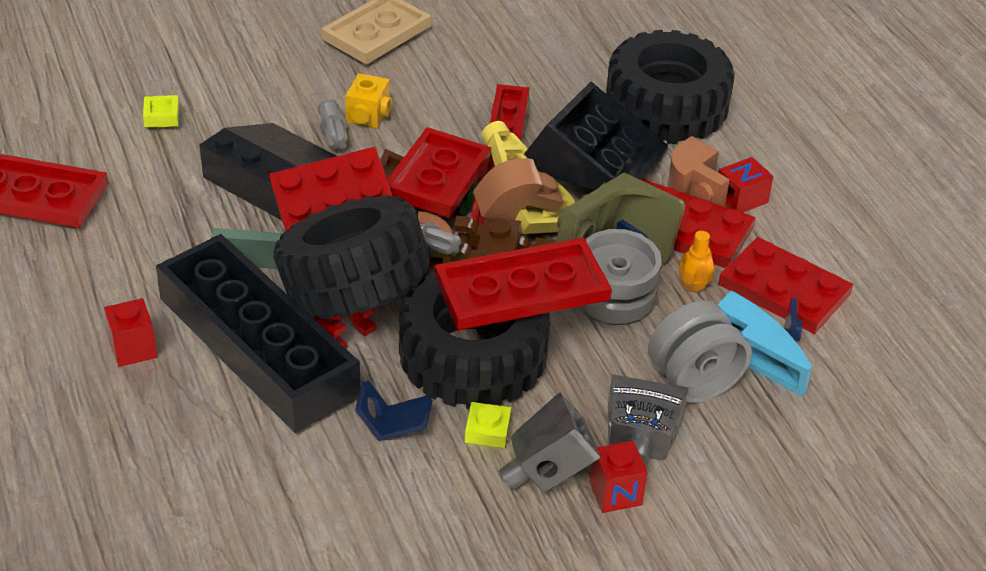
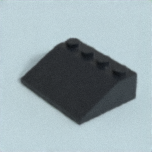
M591 81L544 127L523 155L533 159L537 170L540 172H545L558 180L596 190L603 183L611 181L624 172L641 180L668 145Z
M274 123L223 128L199 145L203 178L281 221L269 174L337 156Z

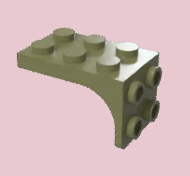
M624 172L611 181L603 183L598 189L584 195L582 199L570 206H566L561 211L557 221V226L560 228L557 240L554 243L583 237L587 239L596 232L616 229L617 223L625 220L646 234L649 240L656 245L661 252L663 265L671 258L685 211V203L683 200Z

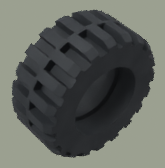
M654 30L653 33L645 31L638 33L635 38H627L613 51L612 57L609 60L606 94L662 141H667V144H676L677 141H685L691 136L703 139L723 125V121L727 119L735 73L729 57L726 56L720 47L715 48L713 42L708 39L702 40L696 34L689 33L687 35L678 30H672L671 32Z
M382 195L376 198L374 196H367L360 200L352 199L337 206L326 207L325 210L319 213L315 212L307 216L305 220L293 224L289 231H285L280 236V239L277 240L273 252V258L287 295L312 318L318 316L320 319H330L332 316H338L339 318L347 317L351 313L356 312L363 313L370 311L372 307L383 306L391 302V299L396 296L401 297L409 292L411 286H416L422 280V276L426 275L431 259L415 208L404 199L397 196L392 198L390 195Z
M428 273L422 277L419 284L412 286L409 292L406 293V298L401 302L399 309L400 364L413 385L418 389L423 387V393L429 395L430 398L436 400L439 397L443 399L444 404L456 407V404H464L466 409H470L471 402L500 406L503 400L507 399L511 402L522 395V390L525 392L530 390L537 383V379L543 374L548 354L550 312L467 328L484 330L497 335L490 339L468 340L450 334L459 330L455 326L435 279V274Z

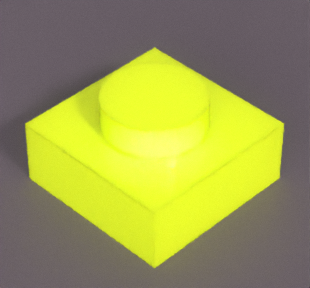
M178 95L144 96V128L179 126Z
M471 402L465 430V443L505 448L511 420V407Z

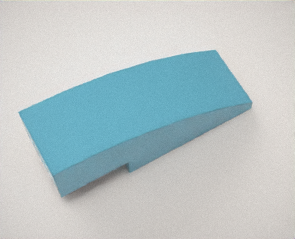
M731 290L720 301L718 306L729 317L732 326L739 329L750 343L752 356L748 367L803 397L807 392L812 364L790 334L770 315L751 301Z

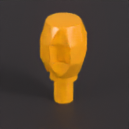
M705 231L695 233L693 245L680 260L679 274L681 284L686 290L691 292L703 291L713 279L715 267L710 248L708 247L710 235Z

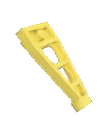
M495 121L483 129L481 138L486 146L491 147V155L495 166L508 160L527 158L523 154L528 148L514 133L509 131L504 122ZM554 178L564 203L557 212L527 205L524 210H520L515 220L521 221L523 234L559 232L560 227L557 226L558 217L561 211L566 206L574 204L575 200L557 179Z

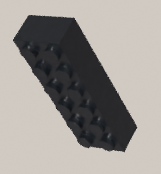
M222 234L156 265L160 299L294 433L359 396L361 389L360 361L305 310L299 307L292 298Z

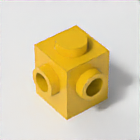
M357 74L345 95L347 123L378 129L384 116H389L392 107L390 79Z

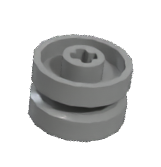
M607 229L596 232L585 239L608 280L612 293L610 301L580 306V308L592 318L609 324H627L641 320L649 314L656 302L657 282L660 278L662 267L661 252L656 245L642 234L626 229Z
M695 301L673 311L656 327L649 339L648 354L660 373L666 376L669 385L689 388L686 402L701 403L721 395L743 376L750 364L752 349L750 343L739 329L732 326L729 317L720 306L712 301Z

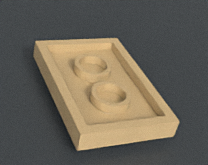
M371 0L321 28V39L367 65L431 27L432 16L403 0Z

